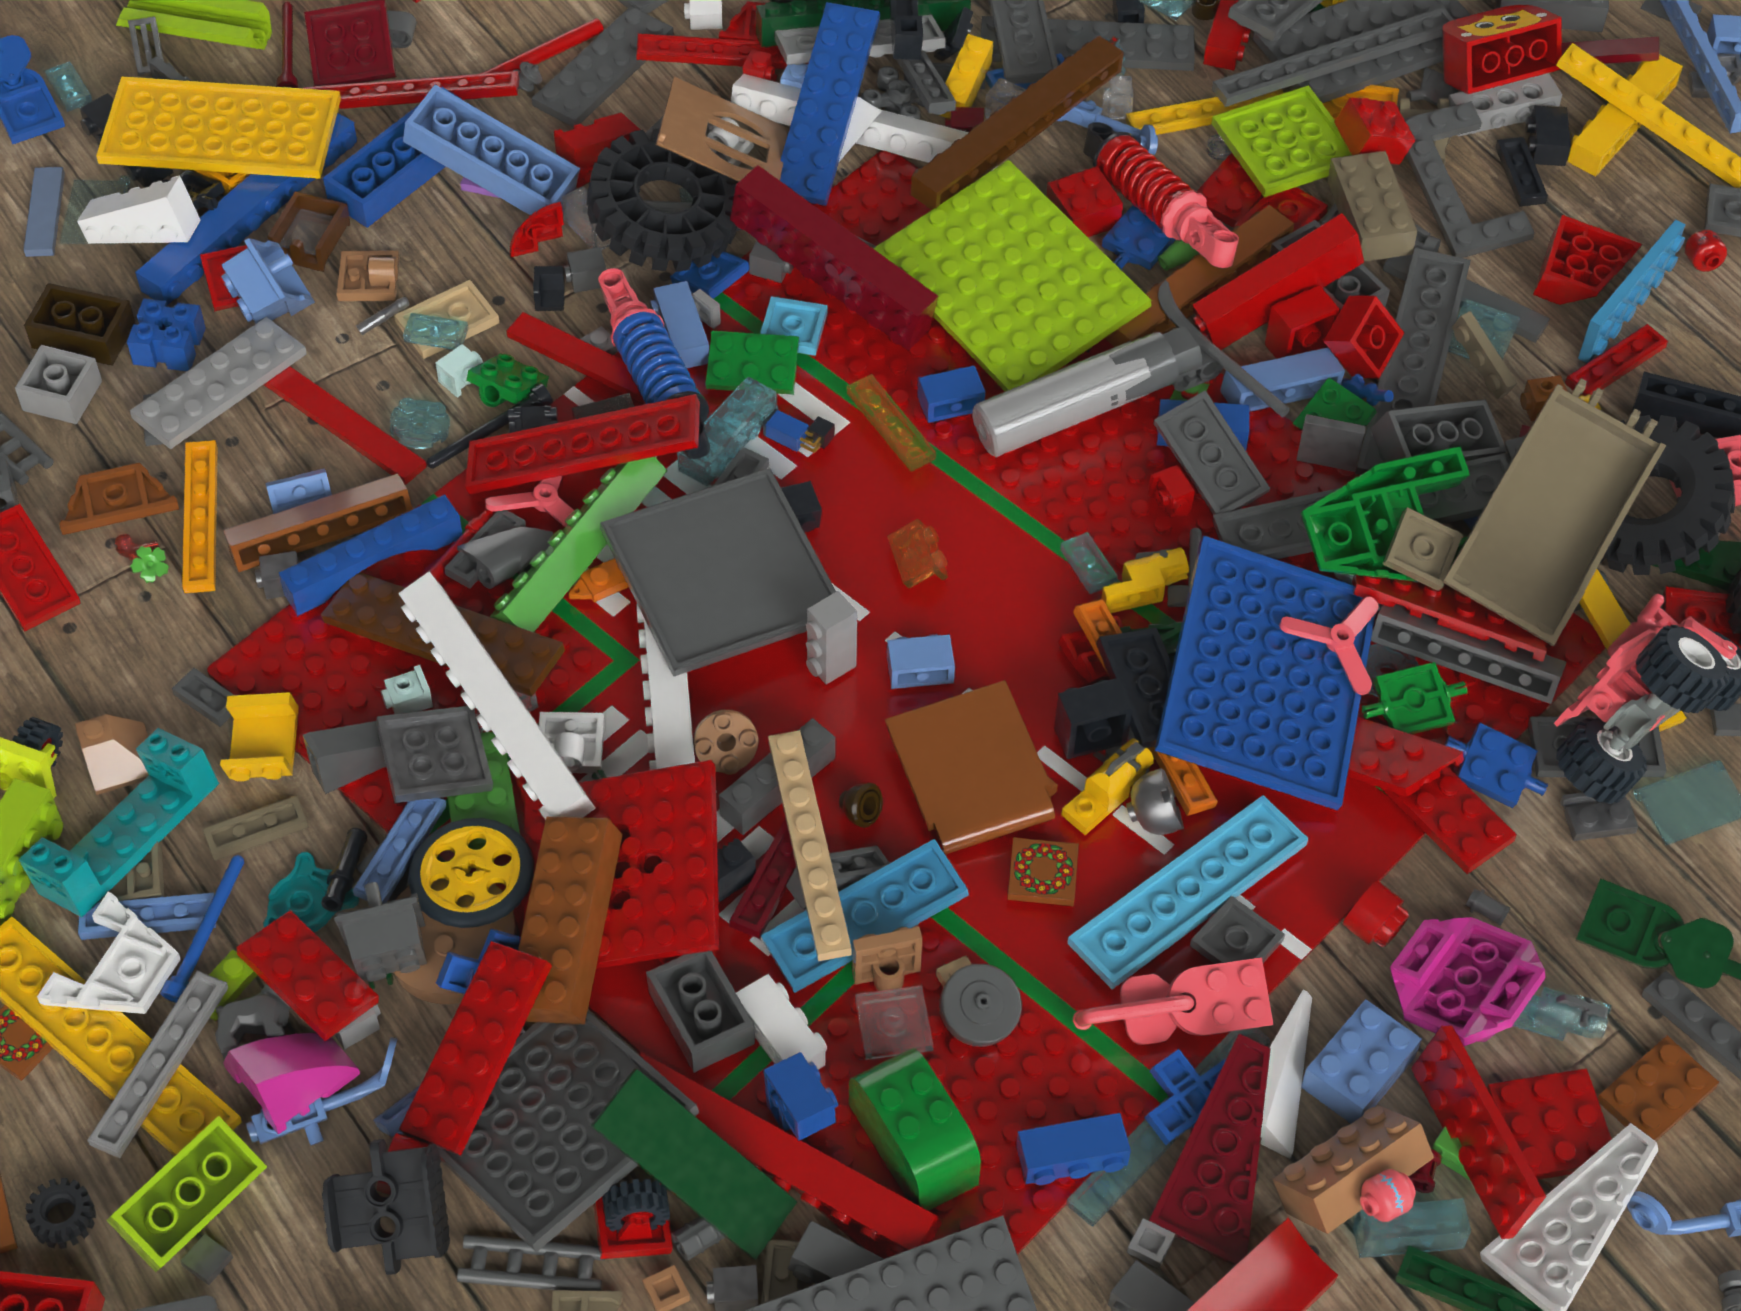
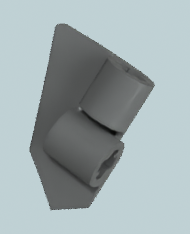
M520 526L457 546V551H461L477 561V576L483 586L491 589L514 577L516 573L519 575L523 572L527 573L532 567L530 561L542 550L545 552L550 546L547 541L553 535V532Z

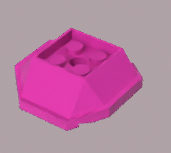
M1473 917L1452 918L1440 922L1438 919L1424 920L1390 966L1392 980L1404 1020L1435 1034L1441 1026L1452 1025L1463 1046L1474 1042H1486L1496 1033L1512 1027L1546 978L1545 969L1539 960L1532 941Z

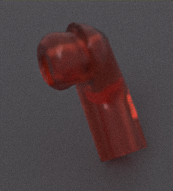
M128 534L119 535L115 539L118 554L132 561L134 558H138L135 551L141 546L150 547L152 552L159 547L157 540L138 545L132 542Z

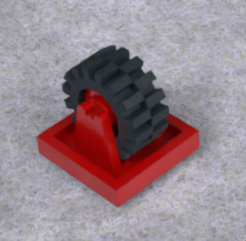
M635 1179L630 1184L626 1181L621 1182L620 1186L614 1185L610 1187V1190L594 1203L600 1259L671 1254L673 1245L669 1223L670 1210L667 1189L655 1180L651 1183V1179H644L643 1182H639V1179Z

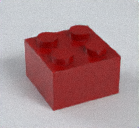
M1350 97L1334 121L1352 155L1386 151L1390 164L1400 165L1416 141L1395 102Z
M1098 166L1047 183L1046 197L1087 237L1111 230L1122 217L1123 202Z
M1320 285L1310 290H1304L1285 301L1277 302L1271 306L1265 346L1276 359L1328 348L1323 341L1337 318L1340 308Z
M1348 296L1323 342L1351 377L1360 374L1363 378L1379 379L1402 339L1404 331L1377 296Z

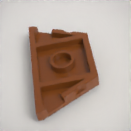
M135 463L80 475L75 485L76 491L71 496L67 505L69 509L65 520H61L59 525L62 535L179 510L177 498L174 495L170 496L164 490L163 485L155 477L150 476L149 471L141 463Z

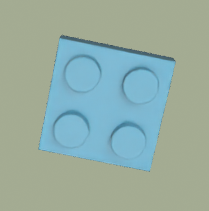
M771 296L760 334L799 336L798 353L816 356L828 313V305Z

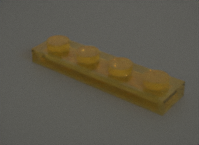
M872 374L847 386L848 396L910 472L936 460V451Z

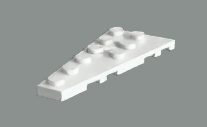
M1630 1123L1548 1193L1514 1238L1501 1239L1499 1235L1480 1252L1481 1260L1543 1311H1566L1658 1152L1657 1142Z

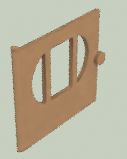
M674 77L656 145L736 181L743 179L751 170L725 161L711 149L755 168L759 165L780 180L783 167L781 156L789 128ZM716 116H724L738 120L753 128L761 136H758L750 131H747ZM708 123L768 150L766 162L764 163L707 137L705 134Z

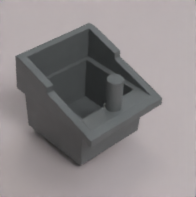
M371 882L364 886L369 907L346 913L340 912L334 917L344 943L349 947L357 974L362 980L366 979L369 982L384 979L388 973L396 971L410 973L418 970L420 965L427 964L421 927L425 926V921L417 893L410 895L411 897L382 904L378 883Z

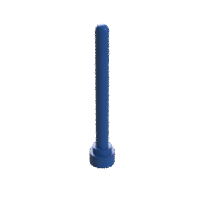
M235 855L232 857L176 976L166 980L160 992V995L165 999L176 1003L187 987L192 972L244 865V858L242 856Z

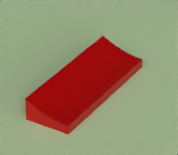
M1288 1217L1187 1311H1306L1335 1283L1338 1274L1311 1249Z

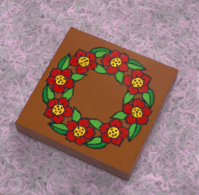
M1013 837L1008 900L1074 906L1079 844Z
M4 1005L0 1009V1066L22 1081L53 1047L11 1009Z

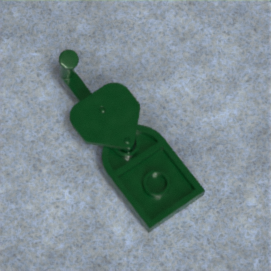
M1600 878L1575 941L1642 968L1659 969L1671 965L1675 976L1680 981L1701 989L1715 986L1722 974L1741 981V963L1728 959L1733 948L1734 938L1727 927L1706 918H1699L1684 924L1681 916L1669 905Z

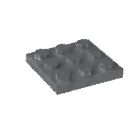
M469 706L377 716L376 726L395 803L492 791L493 781L474 709L471 710Z

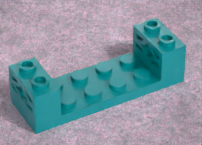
M157 728L136 748L149 776L82 840L68 851L42 837L18 859L37 893L72 913L83 917L151 851L157 841L159 843L219 785L217 777L202 748L160 728Z

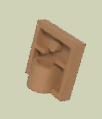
M341 251L337 286L338 301H396L400 261L399 251Z
M901 927L890 933L880 935L867 934L853 940L852 975L855 985L873 981L876 989L881 993L894 994L898 992L904 984V975L921 971L922 935L920 928ZM893 971L895 974L886 975L882 972Z

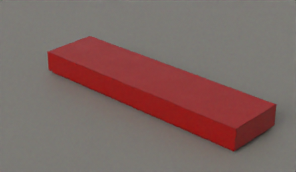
M1646 324L1567 376L1565 384L1574 390L1582 378L1587 383L1584 391L1579 396L1592 395L1597 388L1605 389L1665 349L1668 340Z

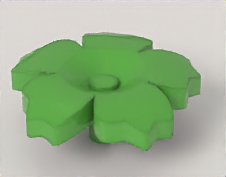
M141 546L135 551L138 558L133 559L130 568L132 573L142 572L140 578L144 579L146 583H153L156 576L161 577L168 573L169 566L163 562L166 559L164 550L157 547L152 552L150 547Z

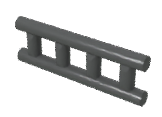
M0 411V432L4 430L12 437V439L0 446V459L7 460L14 480L20 485H24L29 480V476L25 472L37 464H41L45 469H48L53 465L54 460ZM22 447L30 455L15 464L8 455Z
M464 1235L463 1249H472L473 1256L471 1268L458 1269L457 1282L544 1290L601 1291L602 1280L591 1279L594 1260L605 1261V1259H600L599 1246L549 1241L536 1253L523 1239ZM488 1251L509 1253L506 1271L485 1270ZM523 1254L544 1256L542 1274L520 1273ZM558 1257L580 1259L577 1278L556 1276Z

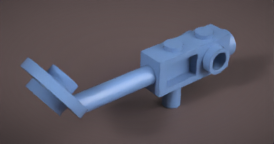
M1092 100L1082 101L1057 120L1061 122L1067 120L1085 128H1088V125L1091 123H1104L1109 125L1114 132H1128L1132 134L1149 153L1155 155L1157 151L1158 137L1152 125H1144L1140 130L1101 115L1103 108L1096 106Z
M1635 1191L1627 1204L1634 1221L1643 1229L1655 1234L1681 1235L1725 1228L1728 1237L1741 1236V1199L1726 1203L1721 1208L1720 1214L1672 1221L1669 1213L1661 1203L1644 1192Z

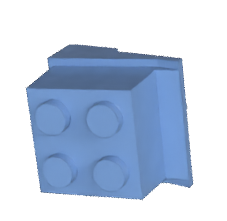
M247 238L244 240L247 249L222 264L225 274L221 277L233 298L237 296L240 298L236 301L248 323L253 320L256 324L265 317L272 321L287 312L292 316L315 303L292 266L291 258L288 254L285 255L279 243L270 240L264 243Z

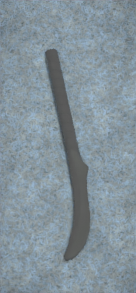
M1165 280L1159 288L1158 300L1166 316L1178 328L1185 326L1198 343L1200 350L1207 353L1281 417L1286 416L1290 410L1287 405L1216 347L1186 319L1176 305L1169 283Z

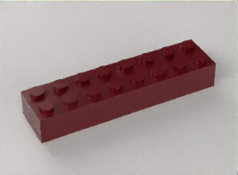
M759 165L736 184L730 220L739 229L745 230L758 243L778 254L781 260L790 263L803 276L813 280L826 293L835 296L849 310L858 313L871 326L884 332L894 343L903 346L908 351L930 330L938 295Z

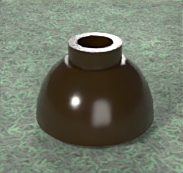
M859 783L841 794L839 805L849 821L856 826L867 828L878 819L883 805L882 793L874 783Z

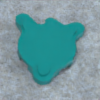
M302 852L298 854L292 872L280 880L268 895L269 903L267 917L263 922L264 928L289 910L313 932L325 926L332 916L337 913L327 911L321 905L322 898L328 887L327 877L332 870L317 868L311 853ZM353 888L346 893L341 910L354 908L359 904L360 899L354 896Z

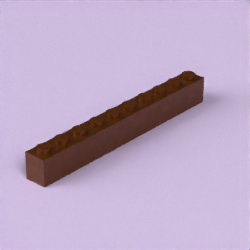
M1100 35L1091 42L1085 43L1079 51L1072 56L1066 57L1063 63L1055 69L1049 70L1036 83L1030 84L1023 93L1013 97L999 111H994L983 123L974 126L963 138L955 140L948 149L937 154L924 167L918 168L911 177V196L929 209H936L940 204L989 173L1119 74L1122 68L1124 52Z

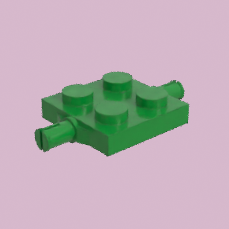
M1435 662L1376 676L1373 681L1379 696V703L1362 706V713H1365L1363 715L1365 719L1383 715L1389 727L1409 734L1448 726L1455 722L1450 707L1451 697L1467 694V687H1464L1466 683L1461 681L1446 685L1440 677Z

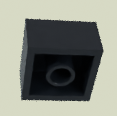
M1120 679L1100 680L1093 685L1069 688L1062 693H1058L1054 730L1067 760L1127 743L1132 706Z

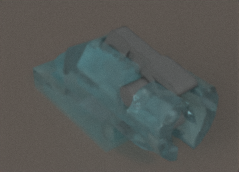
M1544 986L1540 996L1533 995L1513 1026L1561 1041L1564 1040L1567 1032L1587 1038L1597 1037L1602 1039L1609 1021L1607 1016L1611 1011L1612 1005L1593 1000L1589 997L1568 994Z

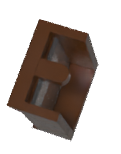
M295 191L267 238L270 241L279 243L285 255L288 254L291 258L292 265L324 272L328 257L346 227L350 226L348 205Z

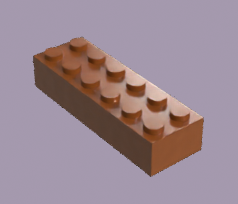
M546 817L518 951L547 960L552 965V968L526 1022L585 1025L623 835L608 818Z

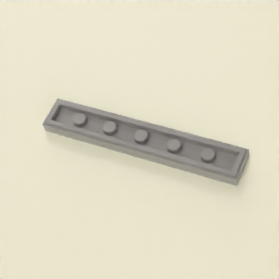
M198 970L196 971L87 1141L90 1146L121 1158L228 990L227 982Z

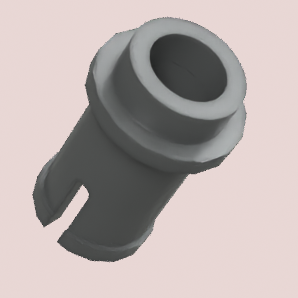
M1474 889L1465 906L1471 909V913L1476 911L1501 926L1511 907L1505 906L1484 894L1485 890L1483 889L1481 891Z

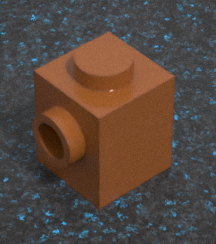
M1561 375L1527 380L1524 393H1521L1520 402L1523 410L1527 411L1531 421H1535L1557 384L1563 386L1562 389L1567 391Z

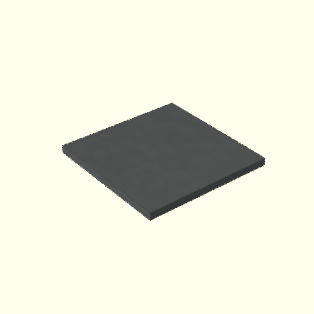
M770 468L600 522V530L673 677L806 632L807 609L836 592Z

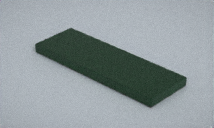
M633 1069L591 1124L594 1130L751 1259H757L797 1204L793 1197L638 1069Z

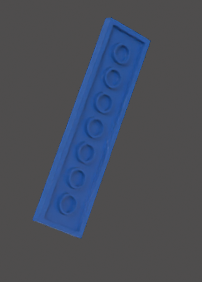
M826 2L781 156L783 167L780 181L810 203L827 206L880 20L879 11Z

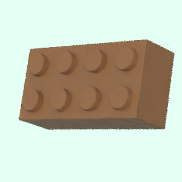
M1377 1105L1365 1111L1363 1116L1352 1124L1339 1129L1337 1134L1325 1143L1312 1148L1305 1157L1285 1167L1284 1171L1272 1180L1286 1214L1329 1234L1362 1210L1360 1198L1362 1197L1361 1187L1366 1179L1387 1169H1394L1410 1176L1431 1161L1434 1156L1420 1122Z

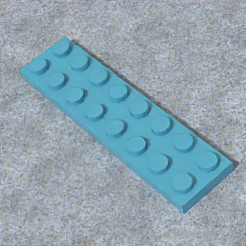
M1263 795L1070 935L1067 944L1111 989H1114L1215 914L1231 896L1234 898L1238 897L1307 845L1308 837Z

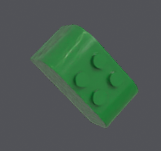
M910 1048L850 1078L849 1106L908 1200L930 1211L979 1185L981 1158L976 1141L964 1118L932 1068L917 1049Z

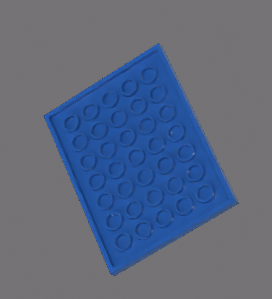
M1203 535L1199 542L1155 751L1338 810L1343 803L1361 695L1354 692L1336 653L1331 651L1326 643L1285 633L1280 629L1279 624L1283 617H1292L1333 628V626L1340 624L1363 599L1354 595L1355 586ZM1375 615L1355 636L1353 642L1365 669Z

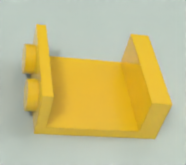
M290 692L227 696L226 708L234 720L230 759H221L220 766L229 779L247 781L250 778L264 777L276 780L281 778V776H292L299 706Z

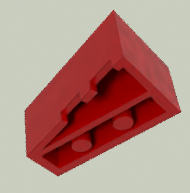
M621 112L595 119L594 124L583 126L581 123L574 125L573 130L566 132L558 129L554 131L556 155L580 168L576 185L579 189L585 184L590 183L594 163H597L598 155L605 147L610 149L612 141L621 136L629 142L630 133L641 129Z

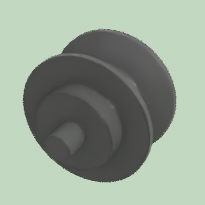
M522 62L520 70H514L518 71L519 74L518 89L532 92L535 88L534 84L542 82L538 65Z

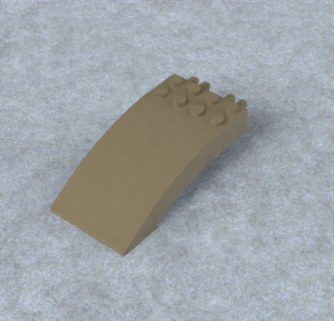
M1582 378L1572 393L1562 389L1563 386L1559 384L1551 392L1443 580V583L1552 646L1555 645L1580 602L1611 541L1666 447L1665 444H1659L1649 438L1658 421L1654 419L1648 421L1643 428L1642 434L1632 429L1640 418L1641 412L1637 409L1633 410L1624 424L1595 408L1604 392L1600 388H1597L1592 393L1588 403L1579 399L1578 397L1584 391L1587 383Z

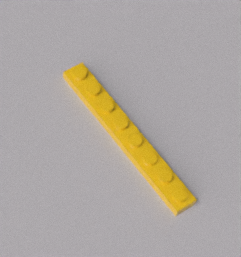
M1572 43L1559 59L1556 66L1734 188L1741 186V157L1575 44Z

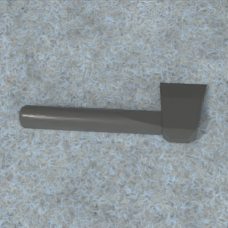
M1199 528L1190 530L1188 586H1168V607H1186L1199 542L1202 539V531Z

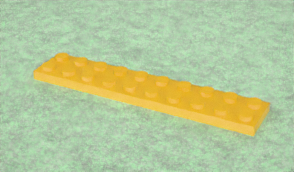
M11 916L0 926V1001L113 1101L152 1041V1038L122 1012L40 1004L37 996L53 972L81 984H85L87 981ZM180 1064L141 1127L173 1156H176L216 1117L220 1116L232 1130L240 1125L242 1120L240 1115Z

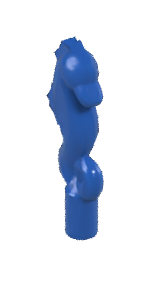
M1356 374L1351 379L1343 378L1341 386L1361 399L1366 398L1367 403L1371 406L1377 405L1379 401L1391 402L1394 397L1392 391L1381 390L1374 383L1364 385L1365 381L1360 374Z

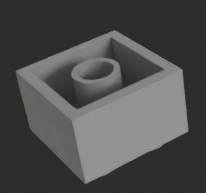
M41 345L17 383L15 390L23 411L77 424L102 383V379L95 358Z

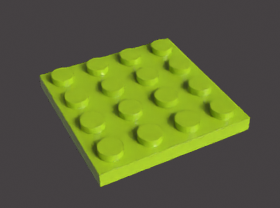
M1309 85L1212 117V126L1264 198L1328 177L1331 158L1352 156L1334 123V118Z

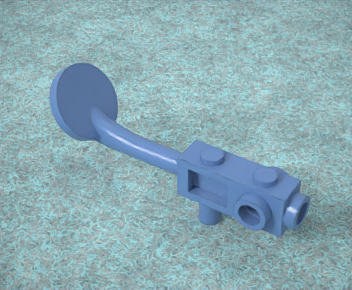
M390 1038L384 1064L378 1073L355 1087L333 1094L329 1098L317 1099L309 1105V1113L305 1116L298 1113L286 1122L287 1129L279 1135L274 1129L267 1126L268 1121L264 1117L263 1109L260 1110L261 1113L251 1116L252 1121L245 1124L252 1143L259 1141L261 1145L301 1129H305L310 1146L324 1141L318 1123L327 1120V1111L360 1100L385 1086L397 1038Z

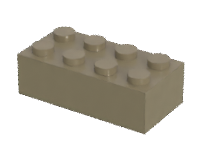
M1386 151L1331 158L1327 183L1339 214L1343 213L1358 233L1364 261L1412 255L1417 228Z

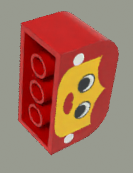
M1510 5L1458 18L1443 25L1444 82L1466 94L1561 70L1556 64L1562 57V17L1533 5Z

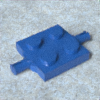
M1132 205L1102 239V247L1117 255L1113 262L1121 270L1127 263L1138 264L1151 270L1157 263L1158 256L1175 239L1168 238L1154 222Z
M1479 723L1467 744L1451 736H1448L1445 741V746L1463 751L1464 760L1460 764L1456 775L1468 787L1508 807L1513 808L1517 805L1524 788H1528L1541 796L1547 790L1548 783H1544L1531 776L1532 764L1538 750L1493 728Z

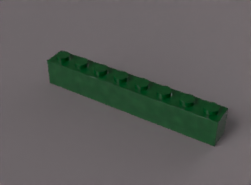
M793 0L788 3L768 2L765 5H756V35L761 47L777 46L775 41V31L820 26L826 2L879 11L880 20L890 19L889 0ZM918 0V16L932 15L940 30L945 31L963 7L971 10V0Z

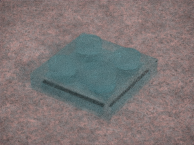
M1465 299L1456 321L1461 315L1471 311L1503 360L1518 327L1520 317ZM1453 331L1448 352L1470 359L1463 345L1456 340Z

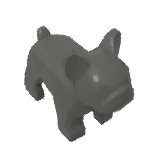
M266 983L259 994L228 1003L224 1007L217 1006L216 1012L219 1018L215 1036L224 1059L230 1050L239 1047L245 1033L266 1035L267 1038L286 1035L285 1028L288 1023L291 1007Z

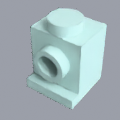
M461 344L435 362L438 382L458 398L462 395L461 389L471 384L466 381L468 370L483 363L482 358L477 352H471Z
M420 665L414 666V671L384 680L386 689L381 690V695L386 708L392 707L395 714L419 712L433 707L430 689Z

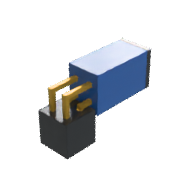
M774 409L763 423V435L796 452L803 447L815 453L819 447L825 449L834 438L835 424L818 416L809 427L808 424ZM804 443H807V444H809V445H811V446H813V447H815V448L812 449V448H810V447L804 445Z

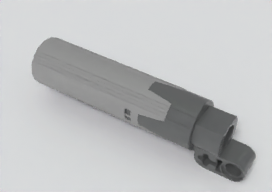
M1185 326L1165 334L1156 331L976 403L973 407V421L984 448L991 455L998 457L1149 395V393L1171 384L1177 391L1188 390L1216 378L1223 370V367L1207 353L1200 350L1198 343Z

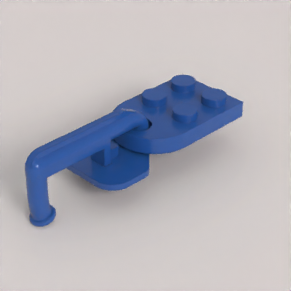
M17 35L0 38V120L12 145L65 127L64 120L43 78L37 72L26 68L31 59V52L25 40Z

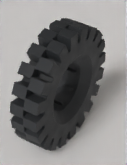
M653 128L650 140L644 130L631 132L629 142L623 136L612 141L610 149L605 147L598 155L597 163H594L587 193L586 205H589L587 214L590 223L596 224L595 233L601 241L611 239L609 249L619 256L630 249L629 262L641 267L647 256L652 257V270L665 272L669 260H672L675 271L678 272L690 270L692 260L699 268L707 265L711 261L712 255L716 258L720 257L721 253L726 251L727 245L732 243L737 231V226L730 220L735 187L738 181L656 145L660 129ZM715 152L716 155L728 162V159L722 153ZM655 180L670 181L678 184L691 195L693 199L692 207L677 213L656 210L645 203L640 197V186Z
M1650 415L1640 416L1635 424V428L1632 429L1642 434L1644 426L1651 420ZM1661 415L1658 426H1655L1649 437L1659 444H1665L1666 447L1648 477H1662L1674 482L1675 487L1680 488L1682 491L1681 497L1677 498V504L1672 510L1656 518L1642 519L1626 515L1600 562L1602 563L1607 558L1609 569L1624 573L1629 564L1632 565L1634 575H1650L1651 565L1658 564L1660 574L1676 571L1674 561L1677 559H1681L1687 567L1700 560L1699 548L1709 553L1719 543L1718 532L1726 534L1731 524L1730 513H1734L1736 499L1732 469H1730L1729 459L1724 449L1719 450L1718 441L1708 432L1701 436L1699 426L1691 422L1685 421L1681 428H1678L1676 417Z

